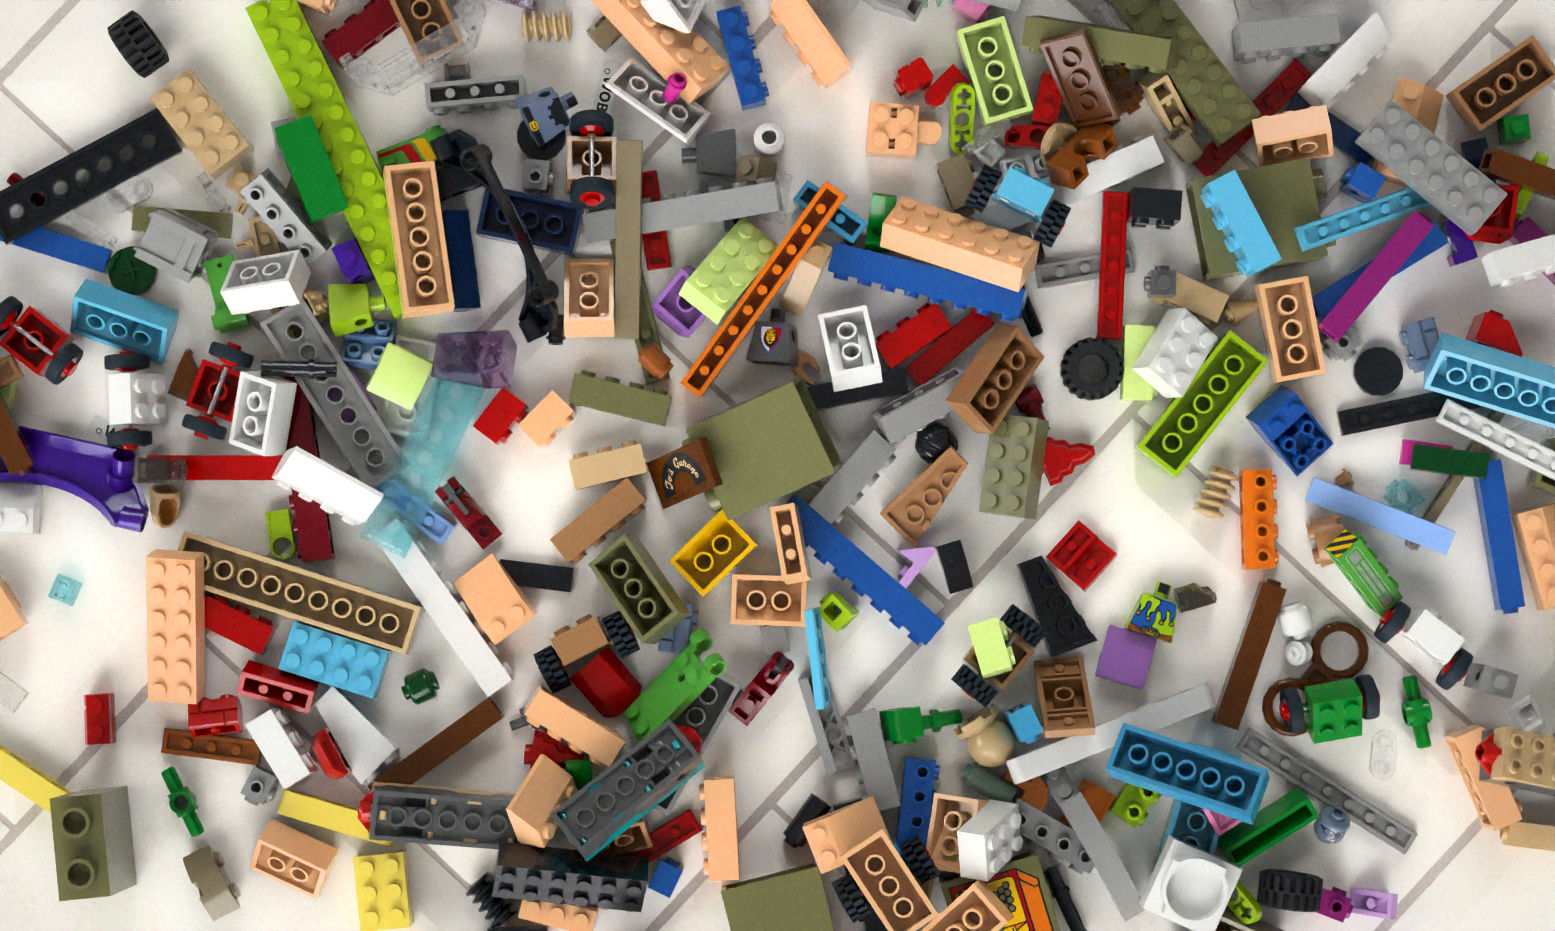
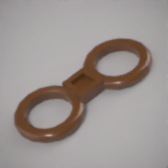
M1340 621L1324 625L1316 632L1311 641L1313 650L1312 664L1299 679L1290 677L1281 679L1268 688L1263 697L1262 712L1266 723L1272 730L1283 736L1291 737L1308 732L1304 726L1303 731L1289 733L1285 725L1275 718L1272 710L1273 700L1281 690L1291 687L1305 693V686L1328 683L1333 679H1349L1362 671L1368 660L1369 647L1366 637L1359 628L1348 622ZM1337 631L1346 632L1351 635L1358 646L1357 659L1353 665L1344 670H1334L1328 667L1322 660L1320 653L1321 644L1329 634Z

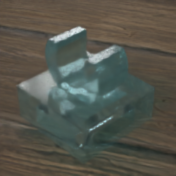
M57 574L48 597L73 606L82 582L62 574Z

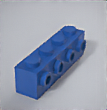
M740 5L717 11V20L742 111L766 105L765 97L769 96L766 82L761 83L759 73H763L760 59H755L752 50L756 49L753 35L748 36L746 26L750 25L747 12H742Z
M905 756L901 806L899 808L896 843L901 852L900 844L916 835L919 836L924 846H927L931 805H933L934 792L937 793V790H933L934 780H939L940 766L936 765L935 759Z

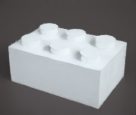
M300 250L232 261L220 293L232 315L247 314L264 309L270 310L282 306H294L300 304L311 271Z
M863 305L819 314L820 332L834 392L883 382L867 306Z
M1185 307L1168 309L1132 369L1165 398L1183 397L1218 337Z
M261 370L240 371L229 444L262 456L283 455L287 446L297 383L279 376H261Z
M278 707L268 710L245 726L281 785L286 789L316 772L317 768L315 765L318 763L311 752L307 753L302 746L305 742L298 731L294 732L289 723L292 721L288 713L284 709L281 711Z
M990 800L957 831L960 877L988 882L1021 850L1023 839L1020 836L1021 815L1019 814L1018 804Z

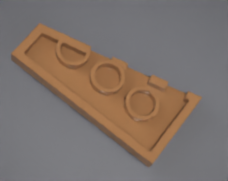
M950 445L880 512V515L915 549L948 494L967 467L968 462Z

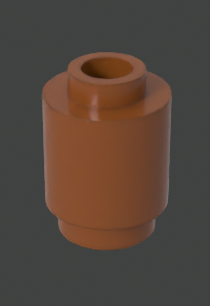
M647 343L638 352L640 356L638 362L660 380L674 367L670 362L672 359L655 343L652 346Z

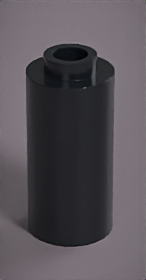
M811 793L783 832L786 836L784 841L795 849L798 846L803 848L808 841L802 828L803 824L827 814L831 806Z

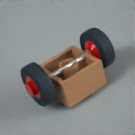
M601 110L579 111L570 118L569 129L572 136H567V194H570L571 202L578 207L586 209L603 208L610 205L616 195L617 137H611L614 131V121L610 114Z

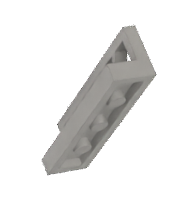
M812 675L798 679L827 774H835L838 771L856 766L855 761L852 759L850 745L830 681L829 688L833 712L828 720L820 716L818 710L815 709L814 692H812L809 681H812ZM834 715L836 717L838 725L832 722ZM821 719L827 722L825 728H823ZM830 724L840 730L841 735L837 743L826 738L825 732ZM841 739H843L845 748L839 745ZM828 743H830V744H832V745L835 746V747L833 748L832 752L830 751V747H829V744H828ZM837 748L847 752L848 763L835 766L833 755Z

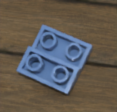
M374 318V325L372 327L344 335L341 358L347 367L375 370L387 343L395 344L397 321Z

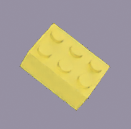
M407 850L362 854L353 857L360 931L411 927L414 924Z

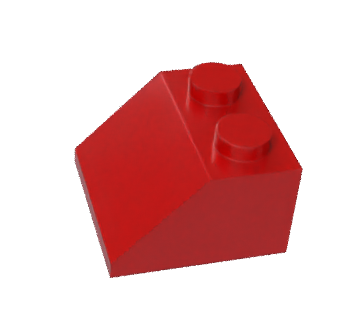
M1489 310V312H1484L1474 317L1465 340L1522 357L1523 353L1512 326L1508 320L1503 319V314Z

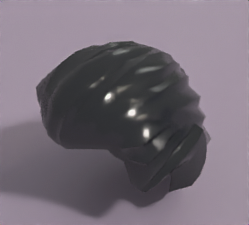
M939 422L927 425L925 429L917 431L915 449L919 453L920 458L928 464L933 463L950 445L956 451L958 449V441L954 432Z

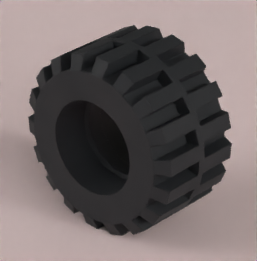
M131 10L107 27L112 42L139 76L146 78L169 62V56L163 44L146 21L135 11Z
M1088 337L1077 341L1065 352L1060 364V377L1063 378L1062 383L1064 386H1067L1069 392L1075 394L1077 398L1087 399V401L1099 400L1111 394L1122 381V374L1124 372L1122 364L1124 360L1119 355L1117 347L1114 348L1111 342L1108 340L1104 341L1099 337ZM1090 354L1100 357L1106 366L1105 377L1100 382L1094 384L1084 381L1078 373L1079 361L1084 356Z
M1262 870L1259 877L1257 902L1263 906L1296 912L1318 911L1321 904L1323 879L1317 875L1297 871Z

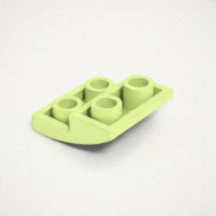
M388 342L377 362V367L366 386V390L411 410L427 380L433 362Z

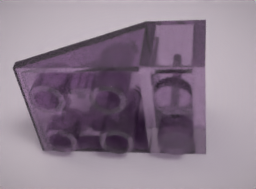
M509 330L438 333L431 376L486 389L511 388L517 344Z

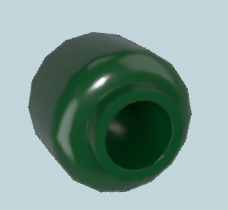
M425 668L406 675L404 678L405 685L401 687L406 700L411 699L417 705L435 698L437 690L440 689L434 672H429Z

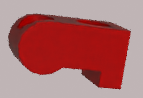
M953 64L927 89L924 98L925 103L932 109H938L944 105L946 97L951 93L954 85L960 82L969 85L970 81Z
M1006 126L1004 147L1041 151L1043 137L1050 126Z

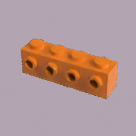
M1272 469L1239 471L1242 569H1275V564L1279 563V551L1275 549L1274 539H1278V525L1274 524V514H1277L1278 506L1277 500L1273 499V489L1277 487L1276 475H1272Z

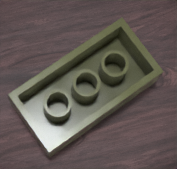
M1005 415L995 432L989 434L979 512L1036 520L1049 421L1033 417Z
M623 534L588 564L641 643H657L691 614L636 535Z

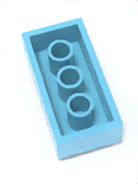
M1235 170L1213 180L1201 190L1203 193L1200 195L1201 200L1206 208H1211L1214 217H1212L1214 225L1218 230L1222 229L1226 237L1224 243L1230 253L1234 252L1238 261L1235 263L1242 275L1246 274L1247 278L1282 259Z
M293 621L278 669L374 699L378 696L392 650L300 621Z

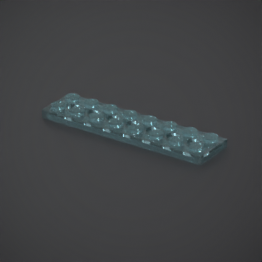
M444 359L381 490L384 496L370 514L359 536L360 538L402 558L406 557L436 494L435 490L440 486L489 379ZM451 386H460L463 389V396L461 398H453L449 392ZM443 407L450 408L453 413L452 419L448 421L441 419L439 410ZM430 430H439L442 433V440L438 443L430 441L428 437ZM422 451L430 453L432 457L431 463L428 465L421 464L418 461V454ZM415 473L420 476L421 484L418 487H411L408 484L407 477L410 474ZM407 496L411 502L410 507L405 510L400 509L396 503L398 497ZM390 518L397 519L400 523L399 530L396 532L389 531L386 528V521Z

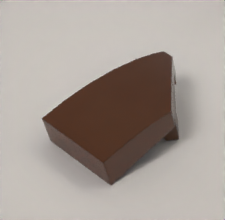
M189 348L185 350L168 390V394L186 402L199 370L193 359V352Z

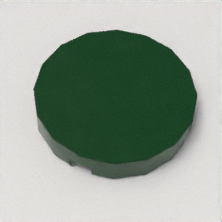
M135 246L120 249L112 256L107 268L113 287L132 295H141L150 290L156 282L158 268L134 257L136 250L133 248Z

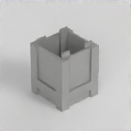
M169 207L149 213L148 216L151 217L150 223L140 246L133 248L136 250L134 257L187 283L196 277H201L205 269L204 261H208L220 233Z

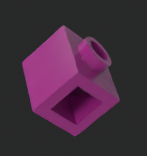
M1334 886L1332 890L1322 887L1320 910L1315 912L1343 923L1345 918L1348 919L1353 909L1352 899L1346 897L1347 892Z

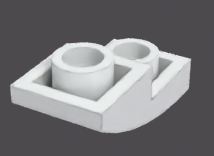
M1040 152L1004 159L998 162L1000 172H1002V181L1009 167L1015 169L1016 166L1029 172L1028 176L1033 179L1049 176L1047 168L1042 163Z

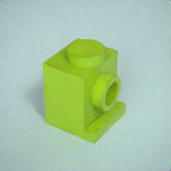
M829 592L819 602L821 604L819 607L821 617L835 632L844 630L860 613L839 592L833 594ZM836 606L842 610L841 613L836 611Z

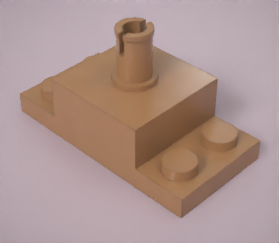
M1083 657L1033 661L1036 680V701L1040 724L1044 730L1042 734H1044L1045 738L1095 735V722Z

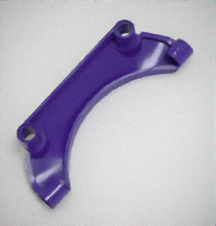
M19 426L36 461L31 466V471L20 476L18 473L10 475L0 456V482H27L58 488L90 503L102 513L111 526L136 532L144 530L149 508L140 483L132 481L135 474V453L132 450H122V448Z

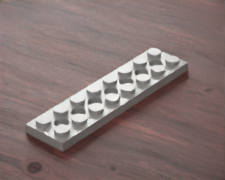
M303 298L300 304L287 306L260 323L261 328L283 361H309L301 356V349L305 346H310L315 350V356L312 358L315 362L337 361V378L328 377L324 381H319L315 377L314 379L304 376L293 377L361 482L374 488L410 465ZM291 325L299 326L302 331L301 336L297 339L290 338L287 334L288 327ZM331 388H338L342 392L341 400L337 402L331 401L328 398V391ZM343 410H353L355 412V420L351 423L344 422L341 418ZM365 430L369 435V440L364 444L358 443L355 440L356 431ZM371 451H379L381 453L382 461L380 464L374 465L369 462L368 455Z

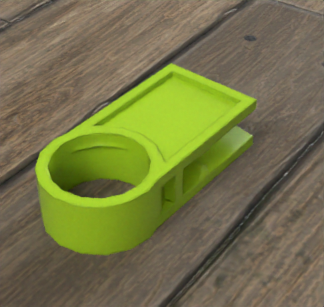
M290 509L265 512L272 554L279 559L291 558L296 552V542ZM280 538H287L292 543V550L285 557L278 555L275 551L276 541Z

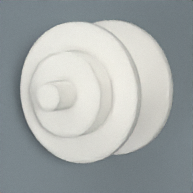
M1303 639L1291 641L1285 648L1287 661L1295 666L1308 663L1313 655L1311 645Z

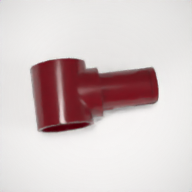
M1034 383L1023 388L1015 400L1020 413H1024L1028 417L1046 420L1042 411L1044 401L1036 384Z

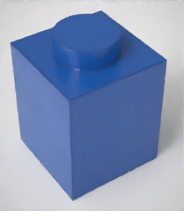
M667 857L666 860L661 858L648 888L670 898L683 872V868L679 867L681 863L670 857Z

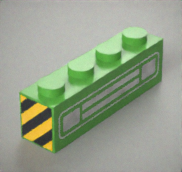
M1345 528L1324 550L1367 607L1382 617L1387 610L1390 611L1403 598L1398 591L1400 586L1391 576H1387L1389 573L1388 569L1381 562L1376 561L1378 558L1376 553L1371 548H1366L1367 541L1358 532L1353 534Z

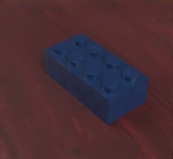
M485 188L476 234L479 237L518 245L496 198ZM504 189L523 218L534 248L575 257L583 221L582 214H584L585 208L578 207L571 202Z

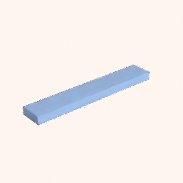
M1317 477L1313 478L1305 501L1447 555L1456 533L1454 530Z

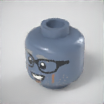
M1325 807L1320 811V817L1315 820L1313 829L1322 842L1328 844L1338 843L1348 831L1350 819L1344 810L1339 807Z

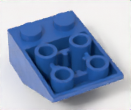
M1284 385L1279 386L1246 416V419L1255 431L1296 476H1299L1334 444L1298 395Z

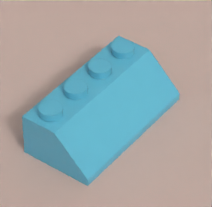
M85 279L74 295L70 332L123 351L132 350L134 354H147L151 361L163 364L176 331L179 311Z

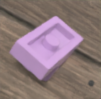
M934 547L898 550L900 554L913 563L911 566L906 564L897 575L901 578L898 583L906 589L937 549Z
M1351 888L1350 899H1352L1351 904L1353 905L1351 913L1396 919L1398 894L1388 893L1385 890Z

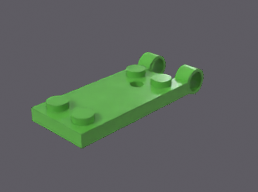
M705 629L696 630L691 634V643L623 712L638 742L642 741L669 718L674 722L717 676L725 672L727 665L719 653L708 655L704 662L700 657L713 644L710 635Z

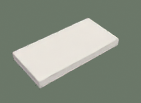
M396 335L395 345L432 361L433 366L412 409L409 410L384 398L381 421L392 435L428 441L446 344Z

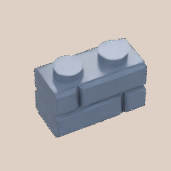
M1434 317L1401 326L1402 331L1399 332L1400 341L1403 346H1407L1409 355H1406V362L1410 370L1413 369L1414 374L1425 370L1439 340Z
M684 604L691 614L659 640V651L680 654L691 643L692 625L697 626L699 611L695 610V605Z

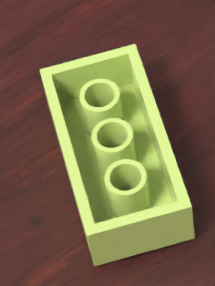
M1005 16L958 29L955 36L971 87L975 91V101L984 129L1031 115L1033 106Z
M742 217L686 280L679 295L718 325L744 295L779 245Z
M995 617L968 625L983 679L1012 671V665L1016 664L1012 647H1006L1004 642L1008 640L1004 621L999 622L998 618Z

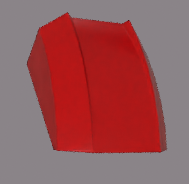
M1496 184L1507 193V196L1476 233L1469 236L1464 232L1469 240L1501 244L1512 238L1519 186Z
M609 646L570 678L604 718H613L620 715L639 697L642 688L639 681Z
M325 728L313 736L310 750L319 762L324 776L338 780L353 772L329 728Z

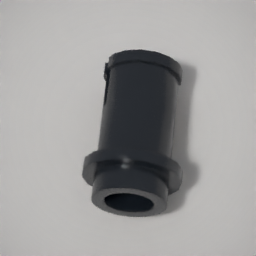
M558 314L557 328L549 331L548 336H546L549 345H563V340H566V337L563 336V314Z

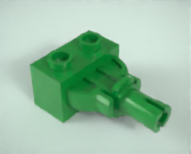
M920 706L879 711L884 741H893V745L916 743V738L924 736L925 729L932 728L933 732H940L942 727L962 723L960 709L942 712L932 709L929 710V715L921 716Z

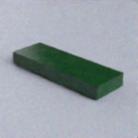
M1414 444L1410 470L1486 480L1489 454Z

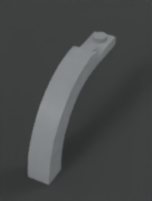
M1063 766L1040 775L1091 859L1125 922L1145 911L1146 909L1142 908L1139 904L1141 896L1130 875L1065 767Z

